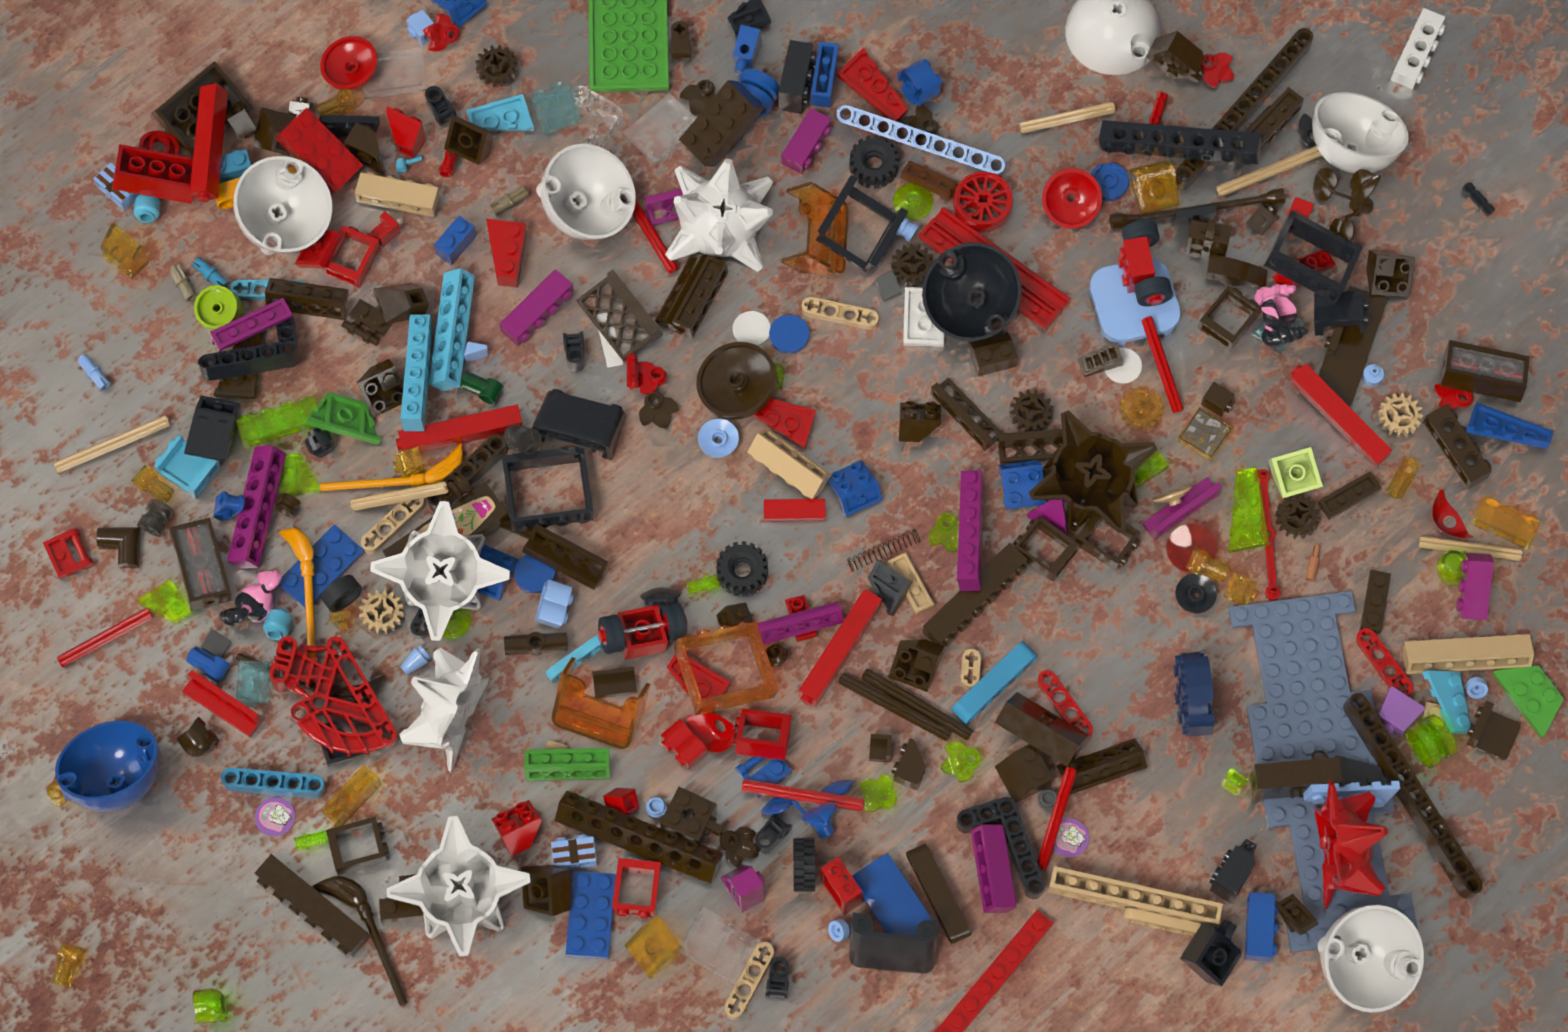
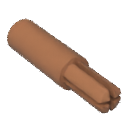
M1318 544L1313 546L1312 556L1308 564L1305 580L1309 582L1315 581L1321 548Z

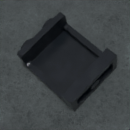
M1363 291L1343 292L1336 304L1314 293L1315 336L1323 335V327L1360 326V333H1364V326H1368V313L1364 314V311H1368V299H1364Z

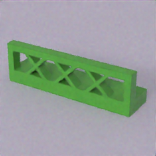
M610 749L525 750L524 769L526 781L610 779Z

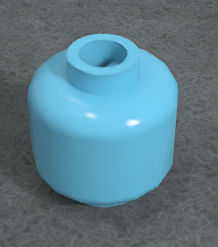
M146 195L137 196L134 202V216L143 223H151L157 220L160 214L159 198Z
M272 609L268 612L264 621V632L269 638L280 640L288 636L293 618L286 609Z

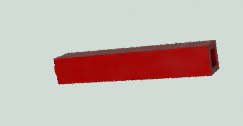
M217 83L200 87L190 194L200 202H209L212 199H217L219 193L228 91Z
M1306 363L1302 367L1298 365L1290 373L1292 375L1290 382L1375 468L1391 454L1392 449Z
M516 404L427 424L424 431L400 430L398 431L399 438L396 439L398 451L402 450L404 457L459 445L460 443L464 444L486 439L496 434L504 435L524 430L519 406Z
M866 589L863 590L798 690V696L804 704L808 706L812 704L817 707L881 608L882 599Z

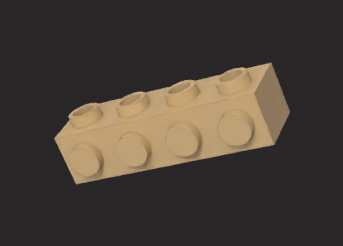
M360 172L355 190L356 201L359 203L430 217L435 216L440 198L438 187L427 183L423 185L412 180L402 181L392 176H378L372 172Z
M768 428L757 433L747 451L754 460L763 463L772 473L778 474L785 479L786 483L796 487L804 496L811 499L821 494L832 475Z

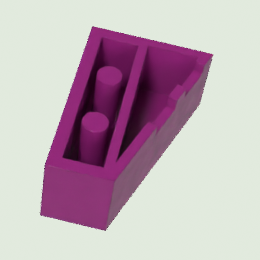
M741 865L720 877L741 913L764 901L765 880L760 871L755 872L752 866Z

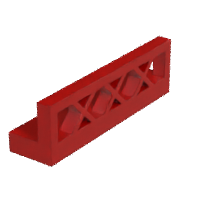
M191 670L188 674L190 681L182 690V693L251 738L263 722L260 715Z

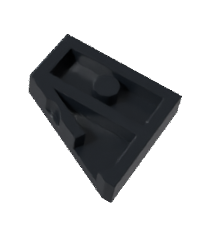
M877 560L868 579L871 585L875 587L878 597L884 602L887 608L886 612L894 616L913 581L882 560Z

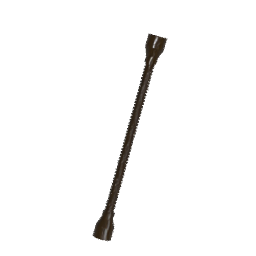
M1279 188L1256 197L1214 202L1206 205L1201 204L1181 209H1169L1161 212L1156 211V213H1144L1136 216L1122 213L1111 214L1109 216L1110 226L1112 230L1123 229L1126 225L1135 221L1168 218L1173 216L1177 210L1215 205L1216 210L1259 203L1280 205L1285 204V193L1283 188Z

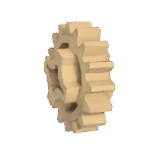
M1394 393L1392 399L1386 397L1385 403L1381 402L1380 410L1377 413L1378 416H1381L1378 423H1384L1382 429L1388 428L1389 435L1396 432L1397 437L1401 433L1407 437L1409 431L1414 434L1416 428L1420 427L1423 415L1419 413H1421L1422 407H1416L1418 401L1412 402L1411 395L1408 398H1404V393H1401L1400 397H1397Z
M386 589L383 590L382 594L375 590L374 596L368 593L369 599H362L364 606H359V610L362 612L359 614L360 620H363V626H368L369 632L376 629L377 635L380 634L381 630H384L385 634H388V629L390 628L395 631L394 625H401L402 623L399 618H404V613L401 612L404 610L403 604H400L401 599L399 597L395 598L394 592L388 595ZM388 601L394 605L395 609L388 606ZM383 607H384V610H385V611H383L382 614H381L380 617H379V614H378V613H381V611L383 610ZM368 615L375 618V623L369 619Z

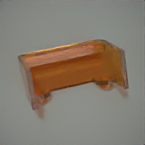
M813 182L788 188L786 193L799 199V213L808 220L806 252L782 258L781 262L803 274L838 275L843 273L846 260L815 240L819 235L817 231L837 196ZM846 202L843 203L825 234L826 237L847 249L849 208Z
M571 657L560 676L551 717L552 722L559 728L619 749L629 747L644 712L650 684L646 683L638 698H627L623 707L586 695L584 681L572 675L576 658Z

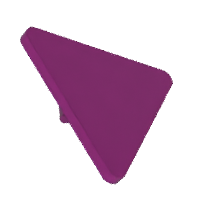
M1049 500L1027 514V517L1031 520H1036L1041 516L1061 532L1068 535L1063 500Z

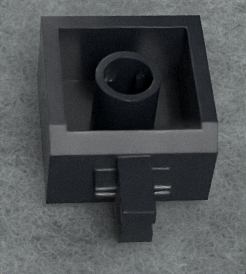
M1245 839L1239 847L1236 845L1233 851L1228 849L1220 864L1222 868L1217 867L1209 882L1212 884L1210 888L1212 893L1230 904L1233 903L1255 865L1253 856L1257 847L1255 843Z
M1224 920L1217 928L1202 923L1180 959L1205 982L1222 987L1242 956L1241 950L1231 942L1237 926L1227 920Z

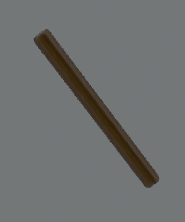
M866 669L862 674V679L922 715L945 726L963 739L968 740L973 733L971 728L870 669Z
M846 673L840 676L838 683L944 741H947L951 736L952 731Z

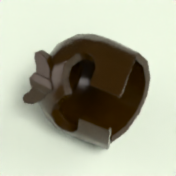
M200 717L196 718L189 730L176 739L184 751L192 757L204 756L214 745L217 746L219 741L211 729L206 730V723Z

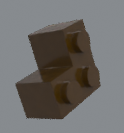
M416 874L399 876V882ZM390 898L379 899L380 920L383 926L424 922V914L420 906Z

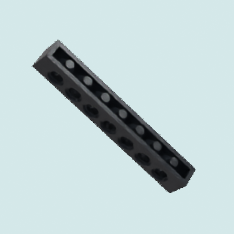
M1109 120L1102 121L1098 139L1100 151L1107 153L1119 152L1128 155H1154L1166 158H1184L1187 160L1200 159L1204 161H1223L1225 163L1235 162L1246 165L1258 164L1262 147L1261 133Z

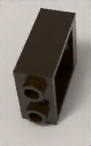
M1228 285L1200 319L1198 329L1231 351L1258 318L1261 308L1257 302L1243 296L1240 290ZM1226 300L1250 315L1235 335L1212 320Z
M1095 512L1077 535L1075 542L1079 544L1081 549L1117 571L1119 566L1124 567L1129 559L1128 554L1131 549L1135 551L1139 546L1141 532L1126 523V530L1120 533L1129 538L1130 541L1117 559L1087 541L1101 521L1109 525Z
M1039 516L1036 520L1032 519L1026 527L1027 532L1023 536L1019 535L1013 545L1028 559L1027 563L1054 582L1078 552L1079 544ZM1038 530H1041L1066 548L1050 568L1024 550Z
M376 817L326 830L335 870L338 875L388 862L386 855L390 854L387 842H383L381 835L385 834L382 822H377ZM373 827L379 853L343 862L337 836Z

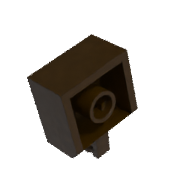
M1179 31L1155 38L1146 55V58L1151 61L1153 66L1160 68L1168 78L1173 80L1186 77L1195 83L1201 80L1204 75V71L1200 68L1204 59L1201 49Z
M1192 218L1185 254L1194 258H1209L1210 254L1225 257L1232 225L1217 223L1214 220L1205 221Z
M678 786L660 822L662 829L699 844L704 835L709 836L712 833L720 837L724 831V826L716 823L717 818L714 817L717 811V804ZM689 814H692L693 818L689 817L688 820L685 819V815L688 816Z

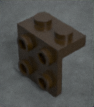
M1486 701L1483 707L1479 705L1474 716L1478 719L1475 725L1471 724L1466 735L1470 737L1467 745L1504 761L1509 756L1521 725L1492 711L1494 704Z

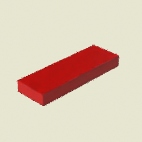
M764 499V521L826 520L825 499Z

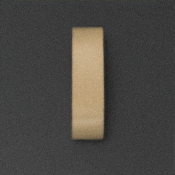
M975 649L966 650L962 656L960 682L962 687L968 690L978 683L980 679L981 655ZM970 655H974V659H977L974 660L973 667H969L968 658ZM968 672H972V679H976L972 680L971 684L964 679L968 677Z

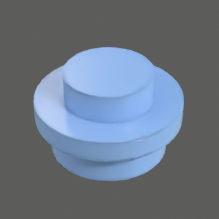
M653 797L646 803V812L652 818L662 817L667 810L666 802L660 797Z

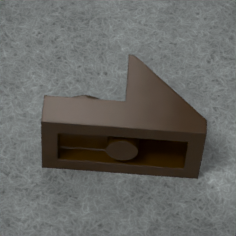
M1294 894L1275 904L1291 933L1296 931L1301 936L1318 925L1317 919Z

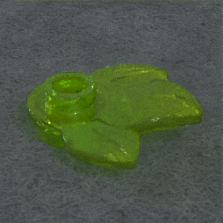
M949 513L939 515L936 525L929 531L930 545L936 546L941 543L947 551L954 553L958 549L959 521H956L955 517ZM947 521L950 525L945 527L942 523Z
M959 742L946 744L944 748L950 757L942 763L940 769L947 774H957L958 782L969 780L973 776L974 769L981 763L980 753L973 748L967 749L965 745ZM972 756L975 760L968 762L967 757Z
M882 774L878 781L868 779L860 783V789L865 796L863 798L865 800L864 811L875 812L880 808L891 809L896 804L897 796L893 791V782L888 776ZM885 796H889L886 801L882 800Z

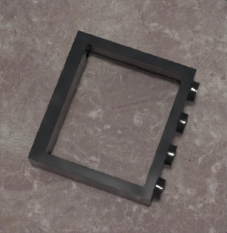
M1291 210L1280 229L1264 266L1336 304L1347 285L1362 247ZM1290 232L1348 263L1340 283L1279 252L1287 233Z
M584 446L502 456L512 531L523 532L533 528L535 524L547 528L553 525L566 526L569 523L577 522L584 524L594 520ZM579 462L586 509L516 518L510 471Z

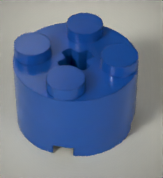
M927 59L919 60L898 73V82L902 81L903 84L901 91L911 104L917 103V106H920L940 94L942 79L938 74L934 73Z

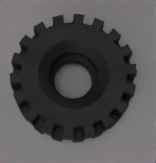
M874 135V139L866 136V141H863L861 138L858 140V145L855 143L853 150L850 152V173H853V176L858 179V184L863 185V183H866V188L874 185V189H877L879 184H882V187L887 186V181L891 183L893 177H896L898 174L899 154L897 147L893 148L891 140L887 143L886 137H882V140H880L879 135ZM877 157L881 159L882 165L879 168H870L867 166V160Z
M742 541V545L734 542L733 547L726 546L725 551L722 550L720 552V558H717V579L720 581L721 587H725L726 592L729 594L731 591L734 592V596H738L741 593L743 597H747L749 592L751 595L755 594L756 589L760 591L762 584H765L767 581L768 561L766 560L765 553L762 554V549L760 547L756 549L753 543H750V546L746 545V541ZM738 563H746L750 566L751 570L747 576L740 577L735 574L734 568Z
M793 838L794 892H815V838Z

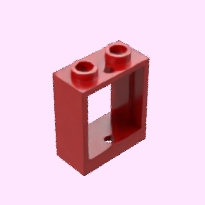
M342 225L339 230L341 236L325 268H322L325 275L360 288L380 250L379 240L372 234H363L352 226L346 227ZM346 237L369 246L357 272L333 262Z
M742 708L740 717L736 716L735 729H738L732 744L736 745L735 754L785 760L792 715ZM745 725L781 729L779 742L743 737Z
M839 857L821 868L820 881L843 915H846L862 904L863 892Z
M618 858L612 903L613 913L620 917H629V914L638 915L640 919L656 917L662 869L661 862ZM623 872L654 875L650 906L619 903Z

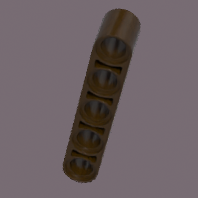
M498 434L489 437L441 482H454L458 475L461 474L463 476L464 472L471 471L472 474L470 476L463 477L470 486L475 484L502 459L503 455H506L507 446L504 437ZM495 444L502 445L500 449L492 448ZM482 457L487 458V461L484 463L477 462ZM450 490L446 494L427 497L429 507L434 513L438 507V504L432 503L434 499L441 498L442 501H448L450 505L457 500Z
M924 843L905 852L951 945L971 936L970 929L928 846Z

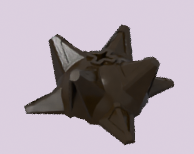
M1069 410L1061 413L1063 444L1043 467L1042 471L1046 477L1029 491L1031 500H1064L1067 506L1069 530L1074 532L1095 512L1118 533L1125 531L1124 506L1135 508L1138 504L1134 480L1135 470L1158 450L1155 443H1121L1117 439L1098 432H1091Z

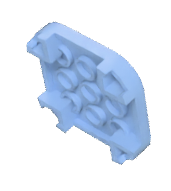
M1152 258L1155 270L1154 277H1167L1170 280L1173 297L1169 301L1157 306L1145 307L1138 304L1135 292L1128 293L1126 286L1123 287L1121 280L1123 270L1118 267V264L1099 269L1092 276L1089 295L1092 297L1103 338L1117 343L1118 346H1125L1126 342L1147 338L1142 325V319L1149 316L1153 317L1158 335L1163 334L1165 337L1171 334L1177 327L1180 318V307L1166 266L1159 260Z

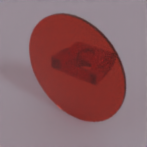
M1184 524L1171 533L1166 549L1167 555L1175 567L1185 572H1198L1207 568L1212 563L1217 547L1215 538L1208 529L1198 524Z

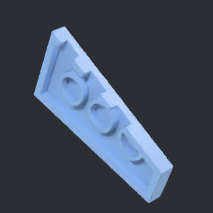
M1391 781V785H1381V782H1372L1368 786L1350 783L1340 787L1339 783L1334 784L1339 799L1371 792L1376 797L1372 806L1374 808L1384 806L1400 789L1399 781ZM1328 784L1310 785L1303 793L1304 801H1310L1314 804L1326 802Z

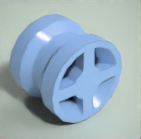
M905 217L896 234L904 236L905 240L909 242L919 225L909 222V219Z

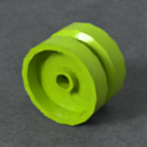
M219 285L203 289L196 297L194 303V314L198 322L210 331L245 315L241 299L228 288Z

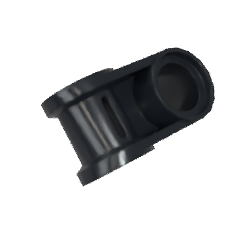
M430 86L426 89V104L439 126L453 115L457 116L454 107L439 87ZM432 96H438V97H439V98L436 99V100H431V99H430Z
M580 331L578 334L567 335L563 333L567 366L573 372L581 371L585 367L583 331ZM575 357L580 358L578 361L571 360Z
M773 814L756 834L755 845L758 852L762 854L771 852L787 836L793 826L779 818V814ZM762 838L769 839L770 843L768 845H762L760 844L759 840Z
M776 957L770 963L765 998L772 996L782 997L784 1000H787L789 963L783 957ZM778 963L786 967L782 973L775 972L773 968Z

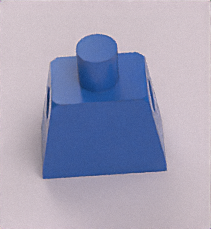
M741 24L733 52V59L736 64L735 73L741 74L744 69L754 67L762 43L760 29Z

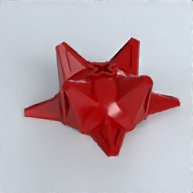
M1333 781L1328 783L1326 802H1324L1325 806L1321 807V809L1317 806L1314 808L1319 846L1324 851L1322 874L1323 906L1325 910L1329 908L1337 889L1380 896L1385 889L1382 881L1378 879L1370 864L1373 858L1371 847L1388 834V829L1385 826L1367 823L1371 806L1374 805L1376 797L1371 792H1366L1339 799Z

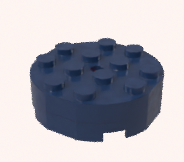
M1206 651L1180 652L1175 656L1173 673L1174 677H1177L1176 692L1174 693L1175 705H1178L1179 709L1177 712V722L1181 724L1182 735L1186 737L1213 735L1215 717L1214 713H1212V701H1214L1209 659L1208 656H1204Z

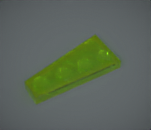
M1257 467L1236 471L1234 507H1232V525L1230 526L1229 533L1230 543L1228 544L1229 554L1270 545L1259 471Z

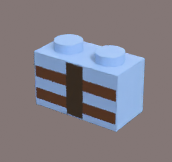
M109 163L93 178L97 188L123 211H126L140 194L113 190L115 166Z
M579 835L576 837L577 839L569 840L566 837H561L551 842L553 865L565 867L569 870L597 867L593 836Z

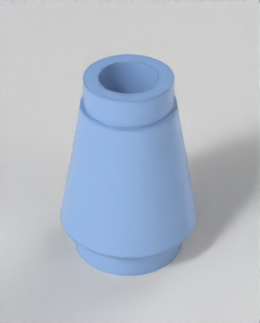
M421 645L417 648L414 647L400 667L409 675L429 663L428 660L431 656Z

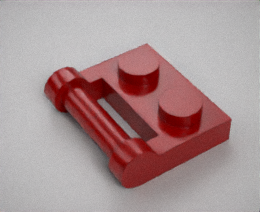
M78 528L71 529L43 542L60 580L81 570L89 569L94 565L92 558L88 557L79 537L80 532ZM72 540L81 561L75 563L66 541Z

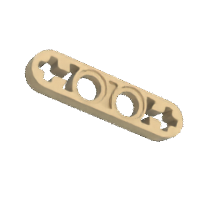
M807 297L802 302V312L810 318L866 330L875 329L878 325L879 316L872 309L816 297ZM813 304L814 308L808 310L807 306ZM833 307L836 313L834 315H827L825 309ZM852 311L856 316L854 319L848 320L844 314ZM859 313L862 314L861 322L858 321ZM869 316H872L871 323H867Z
M419 498V505H412L411 500L398 503L362 537L361 546L367 554H374L379 551L425 507L424 498ZM399 511L406 513L405 519L401 521L395 519V514ZM384 525H389L391 531L388 534L380 533V528ZM368 540H369L370 542L374 541V545H375V546H373V547H372V546H368V547H367V543H366V542H367Z
M1125 908L1123 916L1124 921L1191 937H1194L1202 924L1135 908Z
M761 942L753 951L725 1004V1014L728 1018L735 1020L741 1018L774 957V948L770 943ZM765 948H768V953L770 955L764 956L762 963L766 964L765 966H763L760 962H758L761 957V952L759 950H764ZM758 966L761 970L759 976H750L748 973L749 968ZM741 985H748L751 991L748 995L743 996L739 994L738 989ZM734 996H736L738 999L742 1001H745L744 1004L741 1001L739 1002V1013L736 1011L734 1012V1014L730 1013L731 1009L729 1008V1006H734L737 1002V999L733 998Z

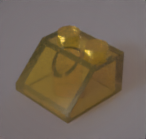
M1168 160L1130 169L1132 189L1141 214L1180 205L1175 170Z
M113 222L100 246L103 252L102 257L107 263L115 264L117 266L116 269L121 275H128L133 279L149 261L143 247Z
M659 915L643 925L624 945L649 979H652L684 955V948Z

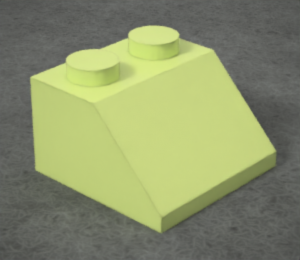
M1311 447L1268 460L1273 479L1282 498L1323 487Z

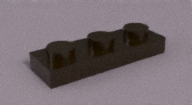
M1369 471L1319 500L1318 505L1330 520L1379 492L1382 487Z
M1370 570L1360 630L1369 628L1374 633L1381 634L1391 573Z

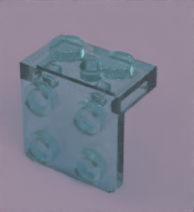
M561 81L550 84L551 88L543 91V88L531 92L532 95L528 96L530 104L534 106L542 131L545 134L555 132L580 121L569 86L566 83L562 84Z

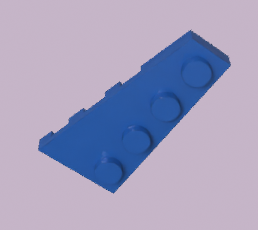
M1477 402L1466 429L1467 433L1548 449L1554 432L1553 430Z

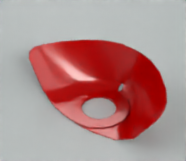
M1441 489L1434 500L1432 508L1436 529L1448 536L1465 539L1474 538L1468 534L1461 517L1448 503L1444 490ZM1446 516H1452L1456 519V525L1448 528L1444 525L1443 519Z
M700 712L686 717L689 729L706 746L707 750L720 753L732 746L736 729L725 718L711 712ZM716 720H719L724 724V732H721L716 728Z

